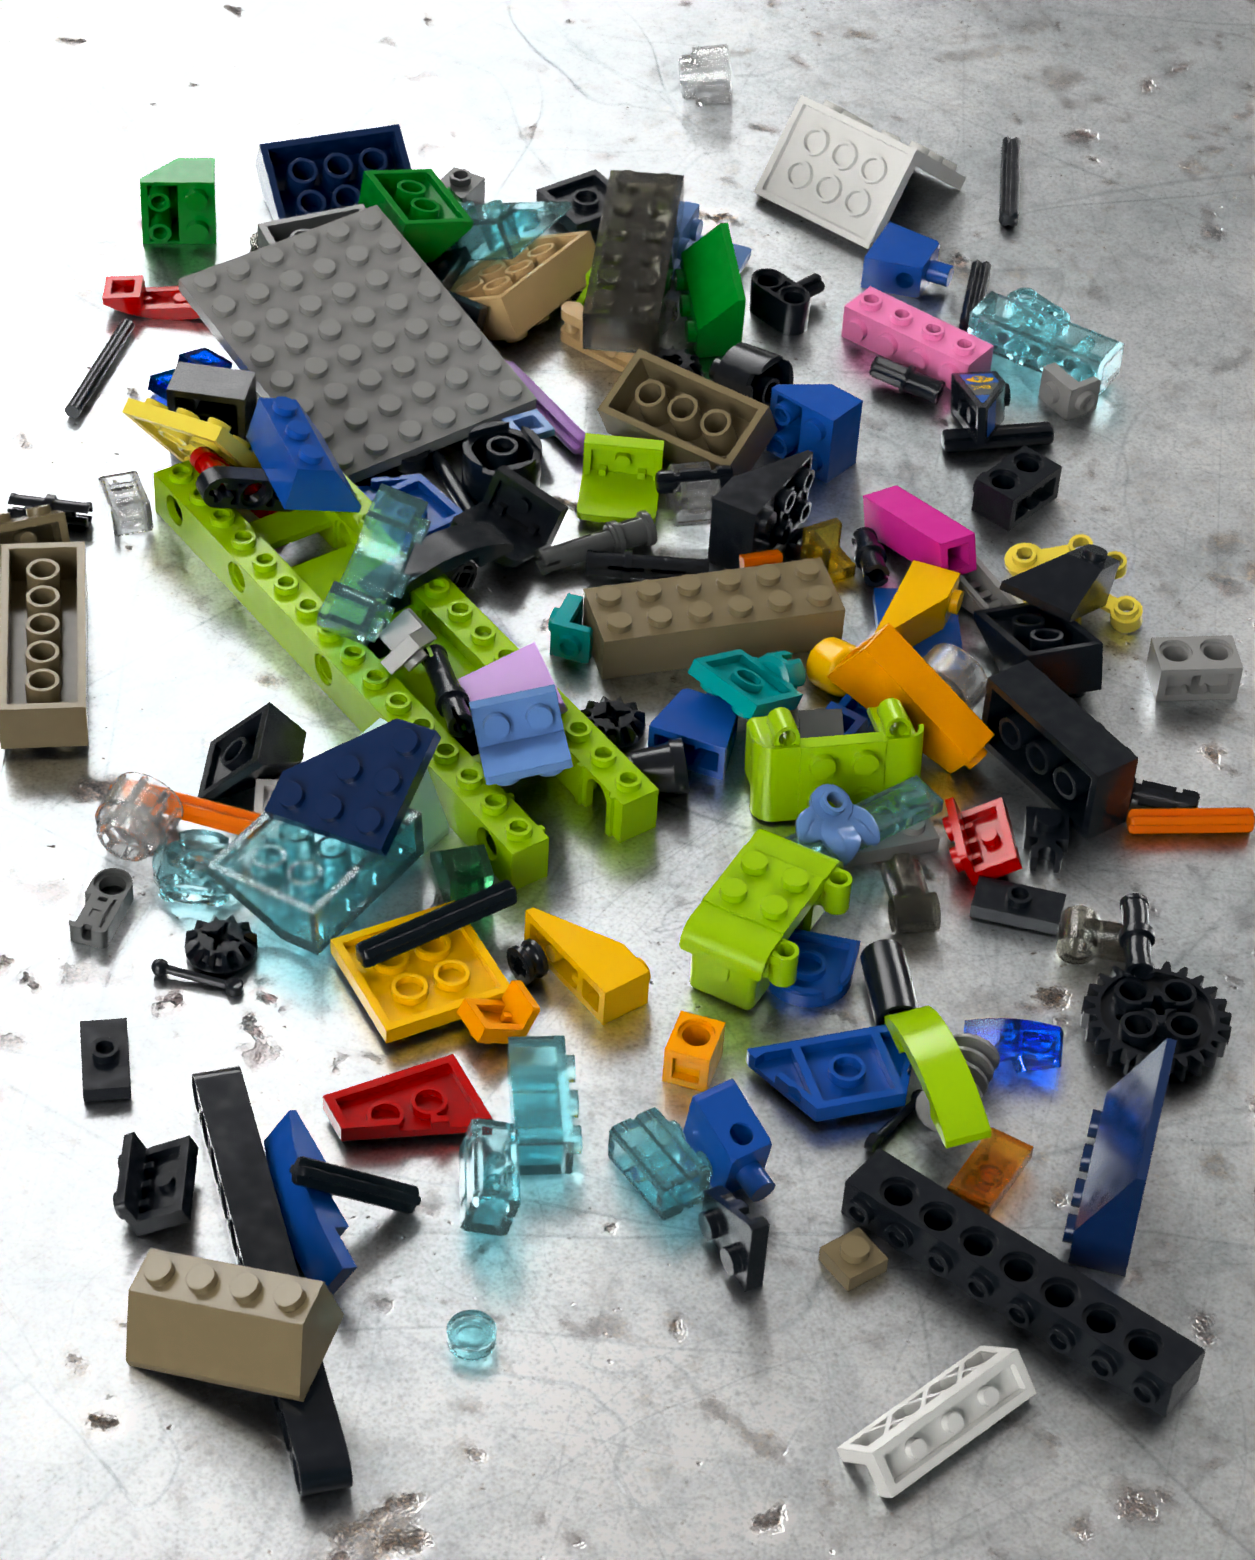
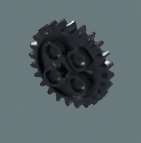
M1166 961L1161 969L1154 967L1152 978L1142 981L1136 978H1127L1125 972L1114 965L1111 968L1110 976L1100 973L1098 974L1097 984H1089L1087 996H1084L1080 1026L1086 1029L1085 1041L1095 1042L1094 1054L1109 1053L1107 1065L1113 1066L1119 1062L1125 1064L1123 1070L1125 1075L1167 1038L1177 1040L1170 1073H1173L1182 1082L1185 1080L1187 1070L1199 1077L1202 1074L1203 1065L1213 1069L1217 1057L1223 1058L1232 1027L1230 1026L1232 1014L1225 1011L1226 999H1216L1218 988L1216 986L1203 988L1204 976L1202 975L1193 979L1188 978L1187 967H1183L1175 973L1171 971L1170 962Z

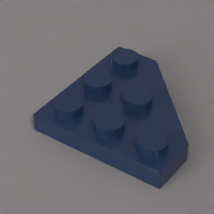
M396 718L284 770L264 811L270 818L386 857L441 737L435 730Z

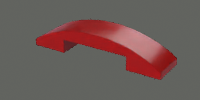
M143 275L106 276L102 297L103 305L126 314L150 319L189 320L200 318L178 290V286L145 287Z

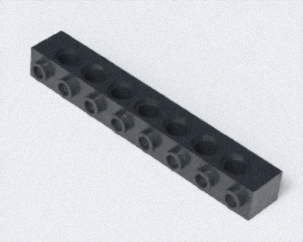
M881 1148L845 1181L841 1213L849 1217L854 1224L868 1229L887 1241L897 1251L904 1252L925 1265L933 1274L947 1279L966 1291L974 1300L985 1303L1007 1317L1017 1327L1026 1329L1048 1343L1058 1353L1067 1355L1091 1370L1096 1377L1108 1381L1132 1396L1140 1405L1149 1407L1166 1418L1198 1382L1206 1351L1204 1348Z

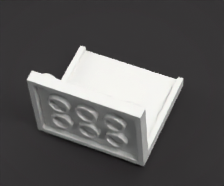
M800 95L753 193L870 250L888 224L915 167L958 190H961L966 177L955 172L958 167L957 164L911 140L908 146L900 142V137L884 129L881 132L872 129L873 125L831 101L825 99L823 104H820Z

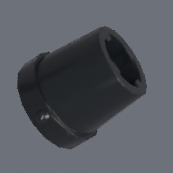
M681 738L669 739L668 742L630 752L631 762L659 789L658 794L676 793V795L690 792L686 758Z

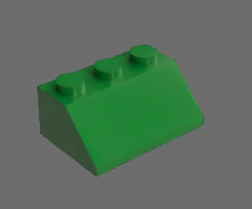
M432 169L364 171L359 204H364L366 208L378 205L425 263L436 260L472 229L474 221Z
M720 223L681 253L680 269H674L675 291H681L679 296L681 317H687L685 321L686 342L693 344L694 353L699 358L724 356L730 348L742 342L746 297L728 223Z

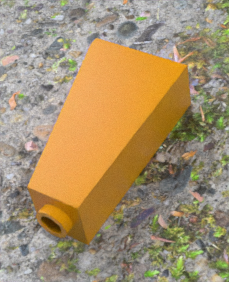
M890 623L851 650L827 675L836 686L866 709L878 707L882 701L888 698L898 699L905 708L916 732H918V724H924L923 753L950 774L964 765L968 769L973 768L988 753L984 746L995 734Z

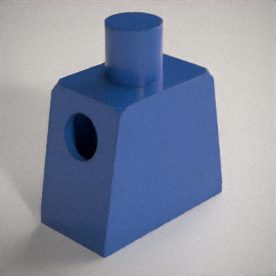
M888 222L864 257L861 288L867 289L871 286L881 292L918 298L930 282L948 287L954 274V266L938 261L940 244L937 240Z
M688 688L682 689L650 723L648 747L668 742L669 739L681 738L687 770L723 781L736 740L739 716L732 711L731 705L719 696L709 693L705 694Z
M732 1078L693 1096L679 1143L681 1151L712 1187L722 1185L732 1193L743 1189L752 1202H757L767 1197L775 1188V1183L764 1170L772 1147L771 1139L736 1082Z

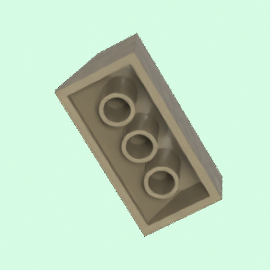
M150 1248L128 1290L126 1362L129 1366L303 1402L343 1319L344 1313L324 1281Z

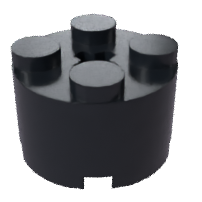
M739 342L730 348L722 359L716 358L709 370V377L713 382L769 407L771 404L772 387L777 384H793L794 380L793 368L789 361L784 360L779 354L743 342Z
M504 421L488 422L473 428L468 433V439L462 445V485L471 499L477 503L482 502L496 469L503 465L540 488L542 442L539 436L525 426H522L521 431L509 428V422Z

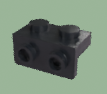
M135 1132L124 1135L122 1153L118 1157L119 1176L117 1191L113 1194V1205L118 1217L125 1220L137 1236L191 1221L199 1147L190 1135L148 1148L145 1147Z

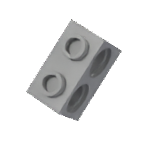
M1232 635L1151 638L1145 669L1155 702L1237 699L1243 666Z

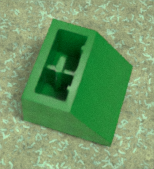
M176 158L140 178L143 244H217L215 158Z

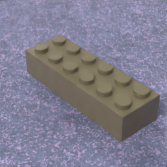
M85 541L1 544V749L89 746L88 578Z
M822 558L724 569L699 574H685L676 577L648 579L583 589L582 625L593 629L592 655L602 680L690 668L695 658L741 649L752 657L757 658L775 651H787L793 654L809 652L821 640L829 637L842 639L845 608Z

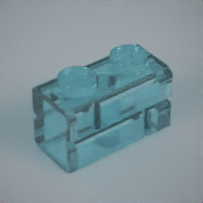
M653 1107L636 1115L633 1120L629 1118L612 1126L609 1131L608 1157L660 1219L664 1221L681 1213L685 1207L689 1209L703 1202L704 1190L710 1189V1180L713 1174L712 1165L704 1152H695L686 1142L684 1132L677 1121H668L658 1109Z
M481 1118L471 1119L466 1131V1137H464L459 1148L460 1228L464 1231L502 1236L507 1235L510 1230L513 1217L516 1216L521 1205L518 1126L514 1123Z

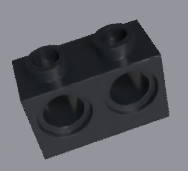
M1025 445L1012 455H1007L999 464L987 472H982L976 478L973 484L972 510L1003 529L1010 531L1057 498L1062 466Z

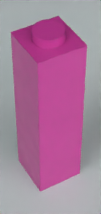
M897 485L863 495L865 527L872 528L876 532L877 540L911 562L913 560L959 572L960 575L977 570L975 533Z

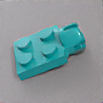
M741 649L695 658L688 671V674L700 682V687L704 691L721 697L731 705V709L735 714L745 719L768 716L770 711L778 707H784L789 710L796 709L803 696L796 689L799 686H803L806 682V669L800 658L792 659L793 653L787 651L770 652L757 658L752 657Z

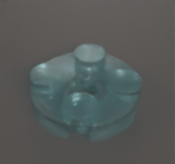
M192 829L180 832L179 839L172 841L168 845L167 839L158 845L152 858L153 880L158 887L159 896L168 902L177 901L186 904H207L209 906L224 905L228 902L230 893L238 887L242 879L241 851L238 847L235 850L234 847L229 845V838L222 833L206 829ZM196 864H204L203 869H193Z

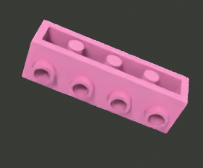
M871 286L844 306L841 337L906 367L913 365L916 367V371L945 382V387L950 390L951 373L991 371L994 345Z

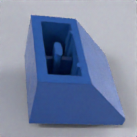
M833 384L775 385L772 387L770 410L777 431L767 445L766 450L781 459L807 450L813 452L811 469L815 471V478L826 484L856 463L863 400Z

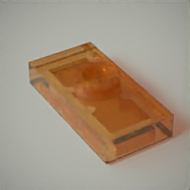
M991 1127V1137L981 1140L948 1185L947 1190L990 1216L1032 1158L1034 1146Z

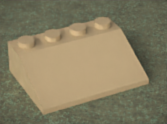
M590 230L512 238L461 274L450 291L488 307L483 334L489 341L506 340L507 343H514L527 337V331L530 328L546 322L550 318L549 314L552 311L561 308L565 302L572 301L571 297L574 294L584 290L586 287V274L599 258V254Z

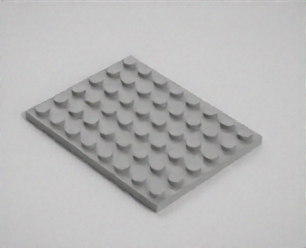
M378 205L179 278L178 290L240 370L256 372V391L263 398L284 396L296 399L322 434L342 472L353 483L401 465L402 460L416 456L427 450L433 452L468 437V433L476 426L488 422L502 421V418L536 409L537 398Z

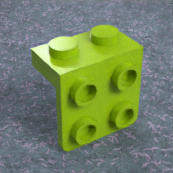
M585 433L583 471L576 511L577 518L595 523L611 520L621 522L634 518L637 512L645 510L650 514L655 524L660 495L656 490L655 475L663 469L664 440Z

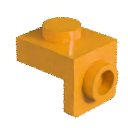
M512 980L502 999L464 998L457 1014L477 1043L522 1044L540 1012V1006L521 980Z

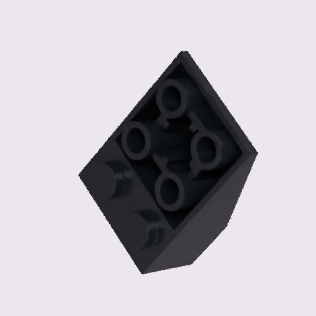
M807 450L734 476L712 499L708 548L710 563L725 569L740 568V554L774 550L780 544L784 545L792 530L799 523L803 524L811 511L812 504L811 501H808V496L815 477V471L811 469L813 452Z

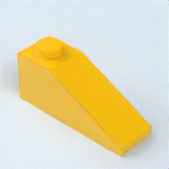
M913 560L875 633L890 623L913 647L944 629L951 613L957 615L963 601L964 591L958 590L960 573Z
M534 907L525 911L524 940L531 938L541 946L548 960L549 969L602 1025L648 1003L649 982L651 980L649 968L643 959L636 958L624 944Z

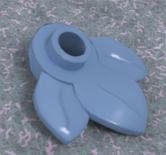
M823 784L817 787L810 796L809 807L802 811L796 820V833L801 845L815 844L821 840L835 859L843 862V866L849 864L855 857L861 843L876 846L880 842V831L873 816L864 808L852 804L849 795L842 788L833 784ZM828 801H830L831 803H833L836 808L832 807V806L828 803Z

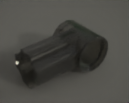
M910 853L894 854L890 860L882 863L881 871L888 895V919L892 934L938 932L941 924L939 899L935 891L929 892L920 861L911 857Z
M1084 905L1070 906L1063 911L1060 918L1056 953L1060 959L1072 965L1087 964L1094 957L1125 963L1124 949L1120 946L1118 938L1122 923L1100 920V916L1095 910Z

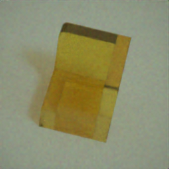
M838 518L804 527L800 560L822 558L833 584L855 578L856 569L854 562L840 547L842 523Z

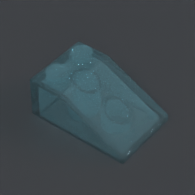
M497 199L485 204H474L473 201L460 203L474 222L472 229L451 246V250L466 246L471 255L470 261L513 259L571 210V202L503 203L502 200Z

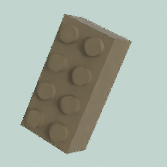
M639 348L597 409L607 433L613 436L664 440V459L683 468L710 466L711 470H714L715 466L730 465L734 476L752 470L777 431L768 405Z

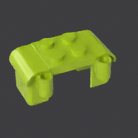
M895 698L885 699L878 707L867 708V714L875 729V732L800 738V733L791 711L784 707L773 709L769 712L768 716L750 718L746 724L744 767L750 784V813L755 818L768 822L797 820L798 815L809 807V799L813 791L823 784H833L842 788L849 795L852 804L864 808L871 815L882 814V812L909 810L915 807L919 802L924 724H918V732H916L902 703ZM828 801V803H829L832 807L836 808L833 803H831L830 801Z
M758 829L707 892L684 926L679 947L692 953L690 968L691 986L744 1010H750L757 1004L770 986V982L782 988L792 986L797 976L799 948L795 943L789 941L788 938L802 920V930L811 931L825 911L832 915H841L849 909L852 875L843 869V862L764 829Z

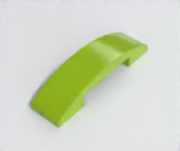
M928 1005L885 1016V1024L899 1053H906L930 1102V1117L945 1148L990 1138L991 1128L970 1069L953 1034L938 1012Z

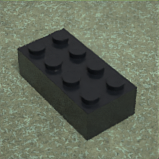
M1029 660L988 677L981 720L995 735L984 747L1052 809L1069 810V825L1086 840L1126 822L1138 763V757L1131 749L1124 746L1100 722H1097L1073 698L1062 691Z

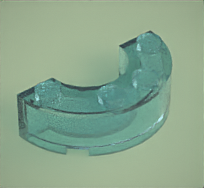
M381 483L366 514L359 539L346 570L339 582H333L318 613L317 626L363 646H367L370 642H376L381 630L392 619L395 608L391 607L390 604L393 596L401 599L409 582L410 575L405 574L404 571L415 543L422 544L428 532L431 521L424 519L428 506L427 501Z

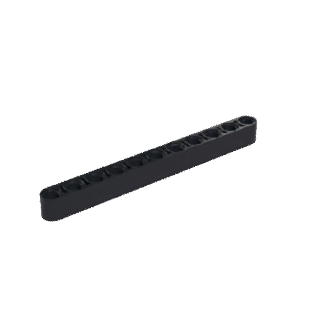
M240 1066L192 1073L191 1081L195 1107L237 1265L299 1276ZM322 1361L303 1402L272 1396L300 1497L353 1486L350 1457Z

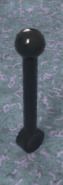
M163 958L156 959L151 964V970L156 976L169 974L222 988L231 997H237L243 993V981L237 977H231L227 980L171 966Z
M921 1089L915 1090L911 1095V1101L877 1133H870L864 1143L865 1149L872 1153L877 1151L882 1140L915 1110L916 1098L922 1091Z

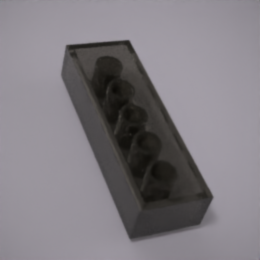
M610 170L582 313L583 349L636 353L639 348L650 354L659 355L684 212V175L664 172L648 173L632 170Z

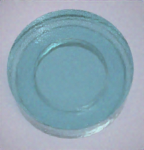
M465 1310L455 1314L449 1320L446 1328V1343L453 1355L463 1360L474 1361L483 1359L493 1352L497 1340V1327L495 1321L488 1314L478 1310Z

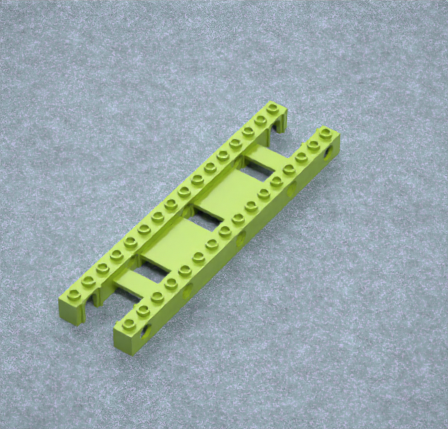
M189 460L155 472V511L362 733L379 718L387 722L398 718L437 731L441 739L427 769L448 825L499 881L509 880L513 887L518 890L548 876L549 837L545 834L546 828L542 824L538 826L514 801L515 796L512 792L506 793L497 784L486 785L480 753L471 756L449 733L445 718L436 709L434 703L436 695L422 663L410 672L404 667L391 675L380 663L385 657L378 659L361 640L380 633L403 610L411 608L437 637L430 645L438 644L446 649L457 682L459 678L519 650V648L445 574L409 592L411 605L376 623L354 601L353 593L383 563L413 544V542L346 475L348 483L361 504L360 512L278 511L248 523L236 509L214 508L205 504L196 489V480L201 473L196 471ZM177 508L181 509L183 521L176 511ZM317 532L333 549L338 548L293 567H290L274 550ZM429 645L427 647V650L429 652L430 657H432L433 652ZM558 689L568 710L561 714L573 767L564 769L555 777L575 796L574 802L577 805L582 804L585 808L593 804V790L597 787V783L600 785L607 803L605 834L608 837L614 836L619 843L655 828L659 789ZM465 724L462 725L463 731L467 730ZM489 834L495 843L497 856L492 852L486 841V837Z

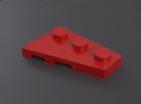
M454 1054L323 1095V1110L341 1141L492 1131L493 1118Z

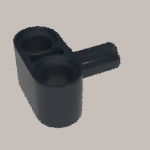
M764 268L756 270L751 277L749 310L753 315L780 333L791 336L803 334L808 328L811 297L823 292L825 284L817 273L795 282L775 269Z

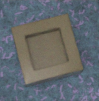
M860 1227L821 1246L818 1258L847 1292L885 1273L889 1260Z

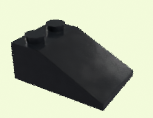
M1028 602L974 611V620L1000 672L1029 660L1071 698L1082 697L1086 692L1102 689L1103 643L1075 620L1068 622Z

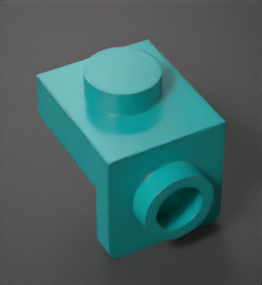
M568 593L560 608H553L549 618L548 630L551 631L550 655L588 664L592 657L593 629L582 625L584 597Z

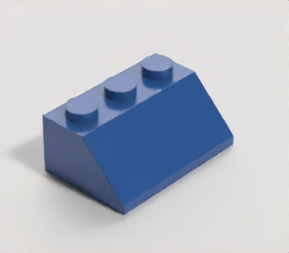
M284 396L276 398L259 397L246 438L283 508L288 510L360 512L361 504L325 439L298 401Z

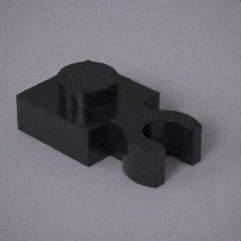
M1026 806L1023 848L1031 849L1028 866L1030 870L1036 871L1039 860H1049L1053 863V873H1059L1064 853H1067L1069 844V810Z

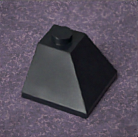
M1087 544L1002 581L999 589L1071 622L1106 605L1120 561L1108 556V552L1104 548Z
M271 702L267 703L210 742L198 797L217 801L255 787L256 779H275L284 770L302 762L307 732Z

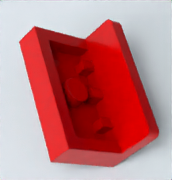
M954 797L945 800L948 816L943 817L942 821L950 842L955 841V846L949 848L950 855L957 872L965 871L973 887L977 885L979 875L995 879L1023 869L1008 808L1002 797L962 812Z

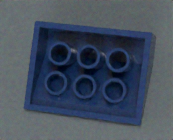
M400 124L259 144L255 162L262 194L273 220L359 204L364 171L412 169Z
M1167 1038L1106 1093L1102 1111L1093 1109L1087 1137L1096 1140L1094 1145L1085 1143L1079 1171L1088 1174L1086 1180L1076 1179L1071 1206L1079 1208L1078 1215L1068 1213L1062 1242L1071 1244L1069 1264L1126 1276L1177 1040Z

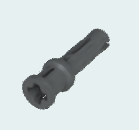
M645 510L637 512L636 517L621 522L615 520L608 521L600 531L536 550L535 557L542 558L541 560H536V564L543 575H547L550 572L586 561L587 550L624 553V549L627 550L642 544L652 546L657 542V531L654 521Z

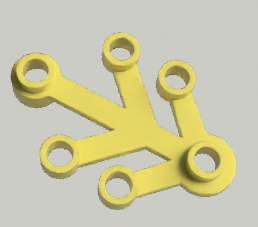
M1078 534L1069 540L1068 545L1041 549L1032 543H1018L1010 547L1006 552L1004 558L1005 567L1012 576H1016L1073 551L1076 547L1087 544L1093 545V541L1087 535ZM1109 552L1108 556L1120 561V566L1115 576V579H1119L1127 572V558L1121 552ZM1109 594L1106 605L1100 608L1110 613L1111 626L1118 632L1132 633L1138 630L1143 623L1142 605L1134 597L1121 596L1116 598ZM1081 617L1075 620L1077 623L1082 625Z

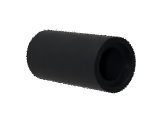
M889 939L878 940L866 946L860 955V961L876 1026L885 1025V1016L919 1008L904 947L899 942Z

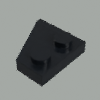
M719 1185L704 1190L702 1212L698 1215L700 1230L706 1240H712L720 1252L723 1267L728 1275H735L743 1290L747 1292L763 1286L770 1224L763 1216L752 1220L746 1215L750 1214L749 1205L741 1199L737 1200L732 1192Z

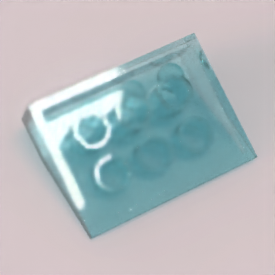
M408 808L385 857L270 818L264 812L205 865V870L210 877L281 939L319 955L330 944V939L336 938L424 854L422 813Z

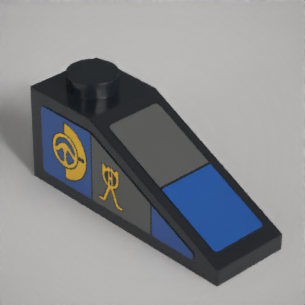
M997 371L951 373L950 410L977 445H985L1004 420L1005 406L1010 405L1009 384L1005 383Z

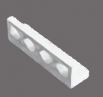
M979 1346L836 1449L842 1462L867 1466L880 1497L894 1498L1037 1392L1017 1348Z

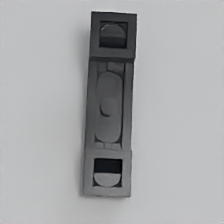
M488 521L469 522L445 528L416 541L383 563L353 593V599L377 623L411 605L409 592L470 560H473L481 568L513 551L514 544L495 525Z

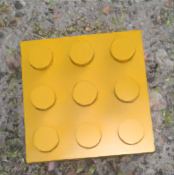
M451 902L330 939V952L386 1044L460 1020L461 1018L457 1011L464 998L502 999L509 986V982L471 924L370 968H364L360 961L357 960L355 955L357 943Z

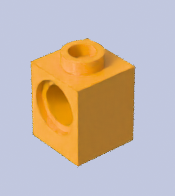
M681 1011L664 1050L662 1081L701 1092L708 1090L723 1054L726 1022Z

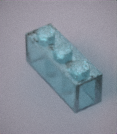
M565 1036L508 1037L507 1078L514 1174H572L573 1154H582L581 1125H572V1118L579 1117L578 1090H569V1083H575L576 1080L575 1055H566Z

